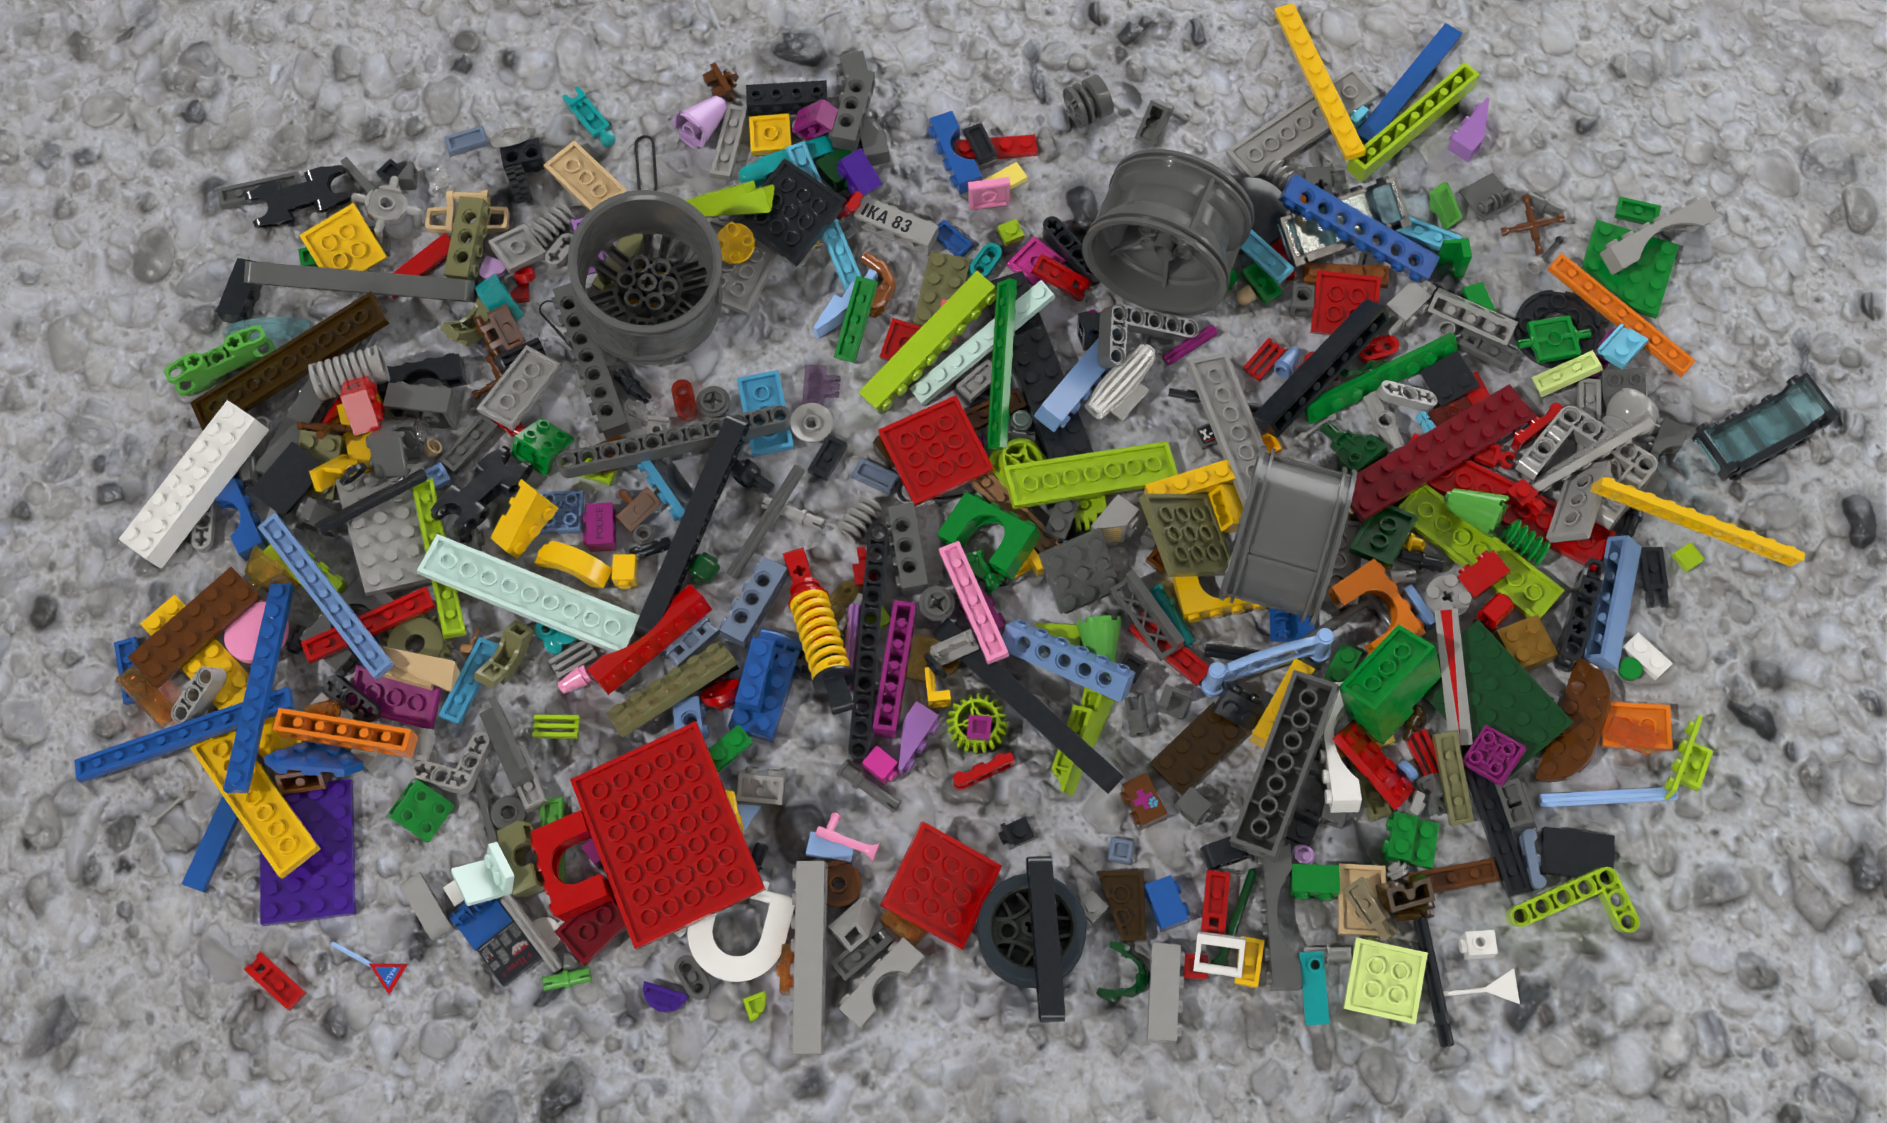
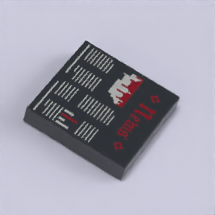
M514 920L476 949L503 987L507 986L542 958Z

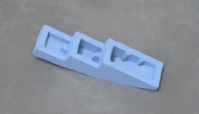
M869 269L864 278L878 282L877 272ZM852 281L842 298L834 294L813 327L816 338H821L844 321L855 282Z

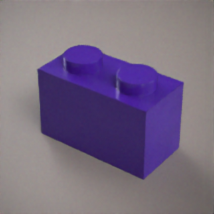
M861 148L844 157L836 164L838 174L842 179L845 178L848 183L850 194L858 190L864 197L882 185L881 180Z

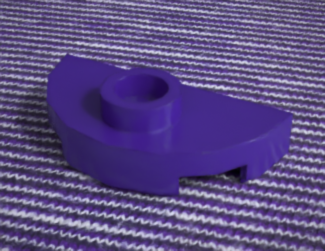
M644 981L643 993L645 1000L651 1008L658 1012L670 1013L677 1011L685 1005L689 998V995Z

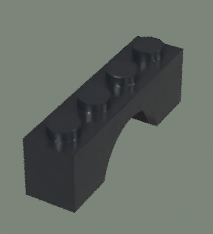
M449 353L443 357L426 358L418 362H405L402 365L393 367L387 366L390 381L377 384V390L384 401L388 383L405 382L412 385L420 379L432 378L449 388L467 385L464 362L459 353Z

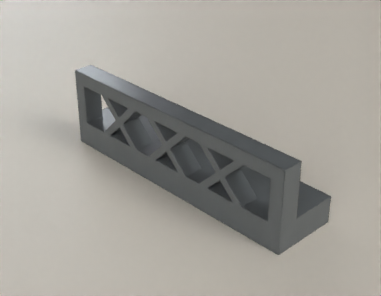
M1134 569L1126 573L1125 580L1110 588L1111 594L1160 661L1183 648L1185 639ZM1127 586L1132 592L1131 599L1121 597L1117 591ZM1132 604L1143 607L1145 610L1144 617L1133 614L1131 611ZM1145 622L1154 623L1157 627V633L1146 632L1144 629ZM1158 639L1167 641L1172 648L1162 653L1157 647Z
M495 696L488 698L492 707L479 713L509 782L514 789L534 779V776L503 708Z

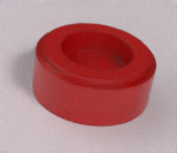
M526 267L516 271L514 278L517 284H526L536 278V274L533 268Z

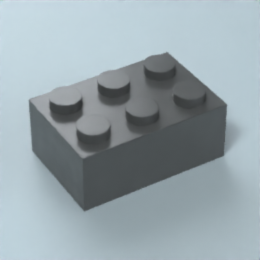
M405 382L388 383L383 407L392 420L414 419L416 426L457 430L462 409L454 392L449 387H429L426 384L409 385Z

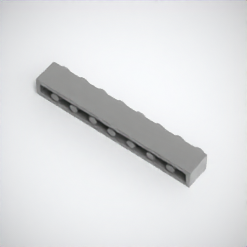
M797 861L796 867H793L792 871L793 882H796V891H792V905H796L795 915L791 917L792 929H795V938L791 939V952L794 953V962H791L790 975L794 977V986L790 987V1001H793V1011L789 1013V1024L793 1025V1035H789V1050H792L794 1055H824L828 864L825 861Z

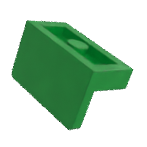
M1469 238L1443 240L1437 255L1440 257L1437 264L1453 263L1455 278L1464 277L1471 261L1472 253Z

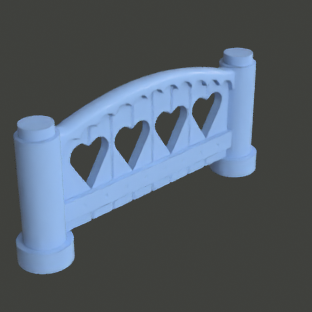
M1322 628L1317 632V635L1276 645L1226 664L1214 662L1210 665L1207 675L1202 680L1201 690L1207 697H1218L1223 692V687L1221 686L1223 682L1228 683L1291 663L1294 658L1298 660L1308 658L1314 664H1322L1327 661L1330 655V646L1334 639V634L1330 629Z

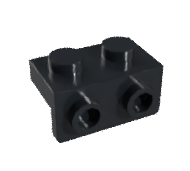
M1223 682L1221 686L1224 691L1212 710L1214 713L1252 731L1266 710L1261 702L1262 698L1253 692H1250V694L1244 692L1243 688L1232 682L1230 685Z

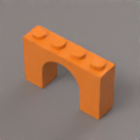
M1372 559L1326 591L1337 609L1342 608L1363 594L1378 596L1387 604L1391 623L1382 635L1364 646L1369 655L1398 624L1419 637L1426 633L1422 621L1414 616L1408 601L1402 599L1397 592V585L1388 579L1383 565L1375 559Z

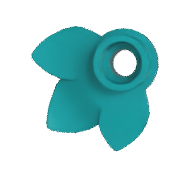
M537 623L535 627L537 638L543 641L545 649L551 654L558 655L562 652V645L578 641L577 638L550 628L548 633H544L542 629L547 626Z

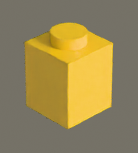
M635 554L613 555L612 581L615 587L620 589L637 587L639 562Z

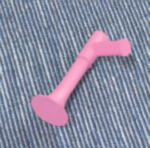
M838 813L831 814L826 828L818 826L815 836L858 850L870 857L873 864L881 841L878 844L869 845L834 832L841 819Z

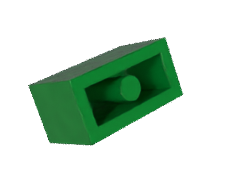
M1292 864V870L1289 873L1290 896L1296 897V900L1303 901L1310 900V897H1319L1320 901H1333L1340 894L1339 865Z

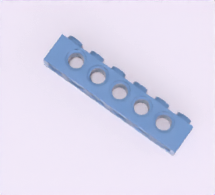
M1015 619L1006 625L1002 639L1008 653L1118 702H1121L1128 696L1136 672L1130 670L1127 665L1111 662L1104 655H1095L1089 652L1086 647L1070 644L1067 639L1054 637L1048 634L1047 630L1029 626L1028 622L1021 619ZM1025 637L1030 640V645L1026 643ZM1044 645L1049 647L1051 653L1046 652ZM1064 654L1070 657L1071 662H1068L1065 659ZM1085 663L1091 667V671L1085 668ZM1105 672L1111 675L1112 680L1106 678Z

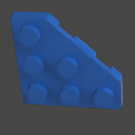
M308 741L296 743L294 746L276 750L274 753L264 756L265 764L277 773L287 774L288 770H301L302 775L320 776L321 772H334L336 777H345L364 770V762L343 747Z

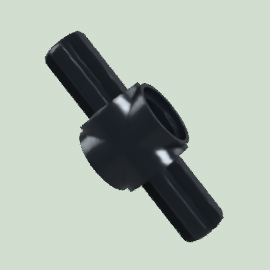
M736 459L732 468V477L736 482L745 488L755 486L767 495L772 493L775 487L774 483L761 475V469L749 459H742L740 461Z

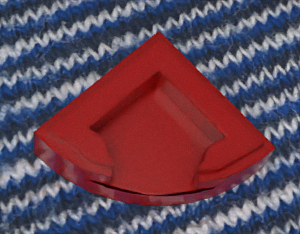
M529 283L518 284L510 292V295L517 304L530 302Z

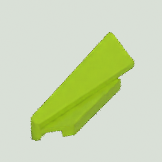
M754 181L697 195L685 201L693 205L705 217L769 213L772 208L774 185L756 189Z
M1085 687L1081 706L1073 705L1067 726L1094 749L1115 700ZM1058 749L1051 769L1058 778L1061 785L1060 790L1069 796H1073L1083 771Z

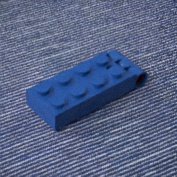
M763 627L760 631L759 639L775 643L777 648L775 658L777 659L774 660L772 671L769 670L766 677V694L761 713L738 709L735 704L728 727L731 731L739 724L748 736L773 743L795 678L796 662L798 658H801L803 649L799 637Z

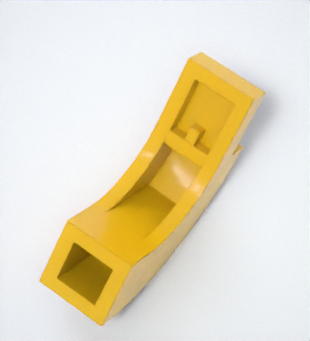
M556 541L544 544L538 551L534 562L539 567L567 572L588 586L595 588H604L612 572L611 567L594 556Z

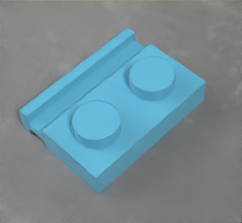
M1621 323L1597 349L1596 354L1598 356L1601 354L1605 357V360L1623 370L1647 344L1648 338L1631 328L1626 329L1624 324Z

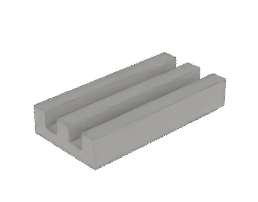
M580 641L548 661L559 680H562L575 667L586 666L599 657L590 643ZM589 652H591V655L587 656L586 658L582 659L581 661L575 663L574 665H572V666H570L569 668L563 670L562 672L559 671L560 669L564 668L565 666L569 665L570 663H573V662L577 661V660H578L579 658H581L582 656H584V655L588 654Z

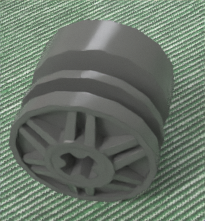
M1097 74L1083 79L1082 85L1075 83L1072 87L1068 86L1063 90V99L1067 111L1079 128L1085 127L1088 123H1093L1095 117L1102 119L1114 111L1111 94L1103 79Z

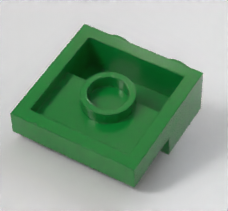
M1395 811L1391 817L1388 816L1386 822V830L1389 831L1388 839H1384L1382 852L1386 853L1385 860L1391 862L1399 860L1400 863L1406 862L1409 866L1428 870L1432 869L1439 823L1418 819V816Z

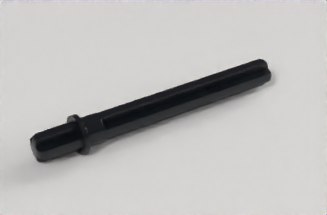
M423 469L406 477L403 475L402 479L314 524L319 534H324L407 490L412 491L413 487L427 481V475Z
M1420 917V920H1414L1419 950L1428 953L1424 973L1435 1021L1433 1028L1437 1030L1440 1046L1447 1048L1454 1046L1451 1031L1453 1023L1449 1021L1428 919Z

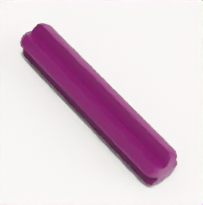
M1214 325L1207 326L1198 332L1196 337L1182 342L1165 353L1162 358L1167 366H1170L1217 336V329Z

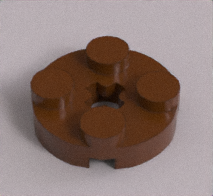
M837 860L827 863V906L833 908L850 906L859 899L862 890V880L858 870L845 861ZM836 879L845 882L841 890L832 888V885L836 883Z

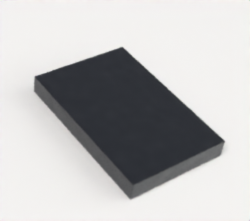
M292 441L249 491L283 518H286L313 486L309 471L322 465V463Z
M1543 827L1540 874L1576 878L1597 868L1611 867L1614 869L1615 835ZM1602 872L1600 874L1601 882L1609 881L1607 873Z

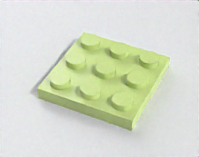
M1356 937L1343 1009L1415 1025L1428 953Z

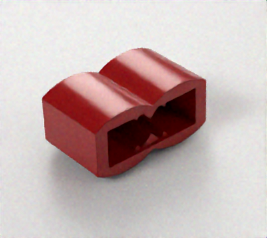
M1497 593L1478 612L1473 623L1479 620L1492 634L1514 609L1512 599L1506 594Z

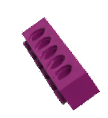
M894 600L873 723L874 736L897 739L917 615L916 603Z

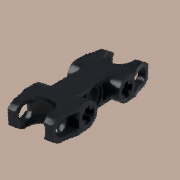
M320 166L304 172L307 182L285 188L282 180H276L262 184L244 194L248 202L264 200L268 205L267 213L253 221L254 227L257 229L280 227L295 221L294 211L314 205L317 213H325L335 205L342 206L350 202L353 194L351 191L334 193L331 189V183L334 178L346 173L344 166Z
M507 446L498 448L478 462L474 471L478 476L464 488L453 484L441 494L430 510L431 518L437 521L450 514L460 516L452 527L453 533L456 536H463L485 521L490 513V508L487 505L498 495L503 493L507 497H511L519 491L520 486L518 483L521 479L526 482L533 472L532 464L524 461L516 467H507L505 464L511 457L510 448Z
M1590 558L1576 576L1562 634L1556 645L1558 655L1553 660L1555 669L1569 672L1583 655L1590 632L1589 625L1594 606L1604 581L1606 571L1604 561ZM1590 565H1596L1600 568L1598 576L1596 572L1588 570ZM1575 612L1581 613L1584 618L1577 617ZM1561 655L1562 659L1571 662L1569 665L1564 666L1560 664L1558 657Z

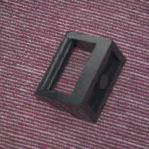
M1088 311L1078 313L1077 335L1083 351L1088 350L1099 338V332L1096 331L1099 330V313Z

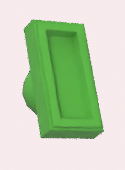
M1448 182L1441 183L1428 193L1430 196L1429 208L1432 213L1438 215L1444 229H1449L1463 218Z

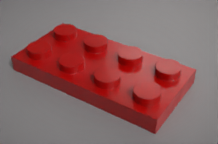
M1354 720L1349 722L1332 738L1394 810L1400 807L1415 790L1412 787L1411 781L1397 770L1395 763L1382 753L1380 746L1375 741H1372L1367 736L1364 728Z

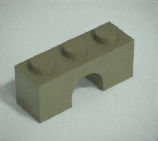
M520 820L498 830L497 835L498 845L514 874L512 894L513 896L527 898L544 890L543 882L545 880L536 864L530 863L526 865L525 863L526 852L531 848L530 840H532L530 831L534 829L532 823Z

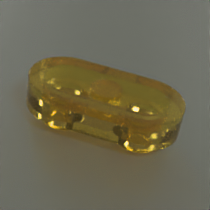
M846 580L841 582L830 595L829 601L831 606H838L837 610H832L836 621L842 619L845 609L849 608V605L853 603L859 593V588L853 581ZM846 588H850L852 590L850 593L844 592Z

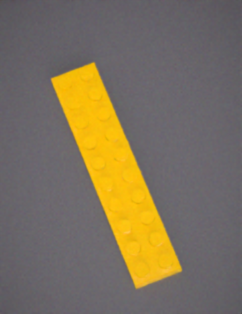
M174 594L142 621L140 625L152 636L186 605ZM216 638L181 668L190 679L193 678L201 667L222 668L226 672V682L212 703L218 710L243 702L249 673ZM276 716L266 719L264 722L258 753L264 759L265 755L274 753L276 750L286 749L294 746L296 743L306 741L280 737L272 730Z

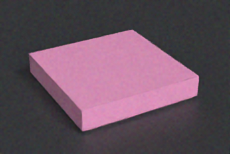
M1010 178L968 182L969 210L1010 205Z

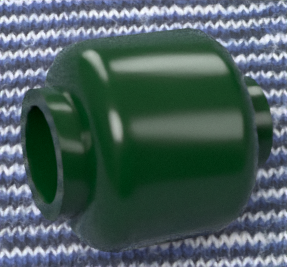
M706 552L696 554L687 569L692 575L690 579L701 586L703 582L707 584L712 583L720 570L719 560Z

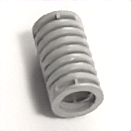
M379 345L367 347L364 352L361 349L357 350V356L354 352H350L348 356L342 354L340 357L341 361L336 356L333 357L332 361L326 359L324 363L318 361L308 365L310 379L320 401L335 398L341 394L342 385L345 381L368 375L370 381H374L376 385L390 381L387 364Z

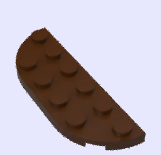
M1580 658L1573 666L1560 704V708L1574 723L1545 747L1535 777L1536 781L1547 783L1560 782L1577 772L1580 773L1591 762L1597 750L1611 707V690L1603 672L1596 665L1587 662L1583 658Z

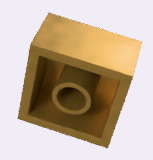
M1538 614L1500 628L1493 635L1527 672L1552 663L1558 655Z

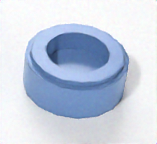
M1402 760L1396 766L1397 770L1407 777L1411 783L1419 777L1416 769L1405 760Z

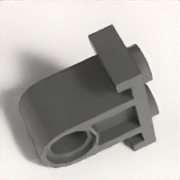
M308 497L306 502H301L293 518V520L297 521L295 528L300 530L306 528L318 533L314 524L337 511L316 504L317 500ZM339 526L322 535L335 537Z

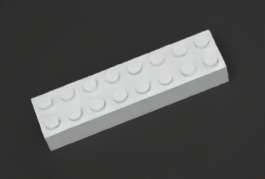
M227 400L120 536L119 540L143 558L162 569L269 429Z

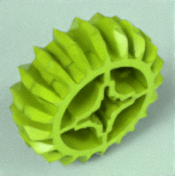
M980 693L977 694V699H973L972 695L969 694L968 701L961 697L959 699L961 706L954 703L953 709L955 711L948 712V716L951 718L947 719L946 723L950 726L947 728L948 734H953L951 741L958 740L956 744L958 748L965 745L964 751L966 753L970 748H973L975 755L978 753L979 748L982 749L984 754L986 753L987 746L994 750L995 745L993 742L1001 744L1002 740L1000 737L1006 736V731L1003 729L1008 728V723L1005 722L1007 714L1002 713L1003 706L996 707L998 704L996 699L989 702V695H986L984 700L981 699ZM978 709L986 710L992 716H990L989 714L983 715L979 713ZM970 710L971 715L992 717L991 724L996 723V726L990 734V741L967 739V736L962 732L965 731L967 733L969 718L963 720V723L958 724L965 712Z

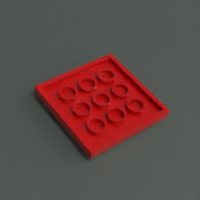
M957 395L878 429V434L912 503H914V507L994 471Z
M920 822L880 906L953 947L963 950L978 919L981 906L990 893L1002 865L926 822Z

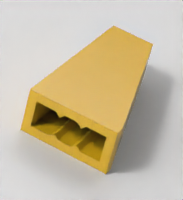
M376 394L378 402L381 401L383 404L384 401L380 395ZM343 404L337 405L341 424L351 427ZM373 431L354 436L353 432L343 433L349 460H357L358 464L365 463L367 469L363 474L374 472V469L370 467L371 452L366 446V438Z

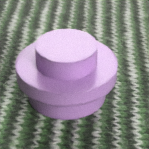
M1298 845L1293 849L1291 859L1294 864H1313L1315 854L1309 846Z

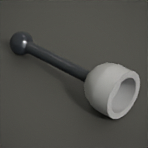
M1557 236L1555 242L1541 257L1534 256L1526 262L1527 270L1534 275H1538L1544 269L1545 262L1543 260L1558 244L1563 243V237Z

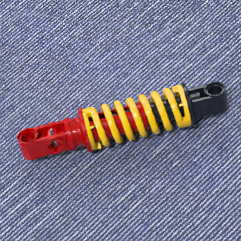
M804 547L782 553L793 583L789 589L791 597L788 607L793 614L802 649L808 662L813 688L819 693L828 695L827 698L832 715L855 709L854 703L847 687L853 683L855 673L849 667L850 662L846 657L847 652L843 648V640L840 638V631L834 619V612L831 610L829 593L820 586L817 579L812 578Z

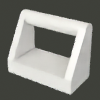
M1198 931L1193 971L1241 978L1245 937ZM1201 944L1239 949L1237 968L1200 963Z

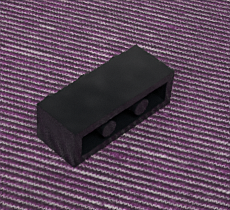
M237 258L216 313L223 322L247 326L249 319L253 316L254 305L260 298L262 285L244 283L245 261L252 260Z

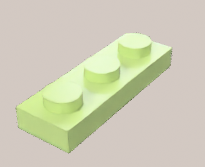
M1592 350L1533 376L1532 381L1540 396L1543 397L1598 373L1603 369Z

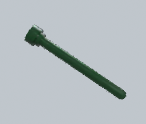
M1254 868L1248 870L1226 935L1236 936L1257 876V870ZM1221 947L1219 955L1212 959L1211 964L1230 967L1228 965V956L1231 948Z

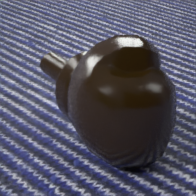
M1415 704L1412 707L1413 714L1403 724L1407 729L1403 737L1405 742H1408L1412 732H1417L1418 728L1424 727L1426 724V711L1421 705Z

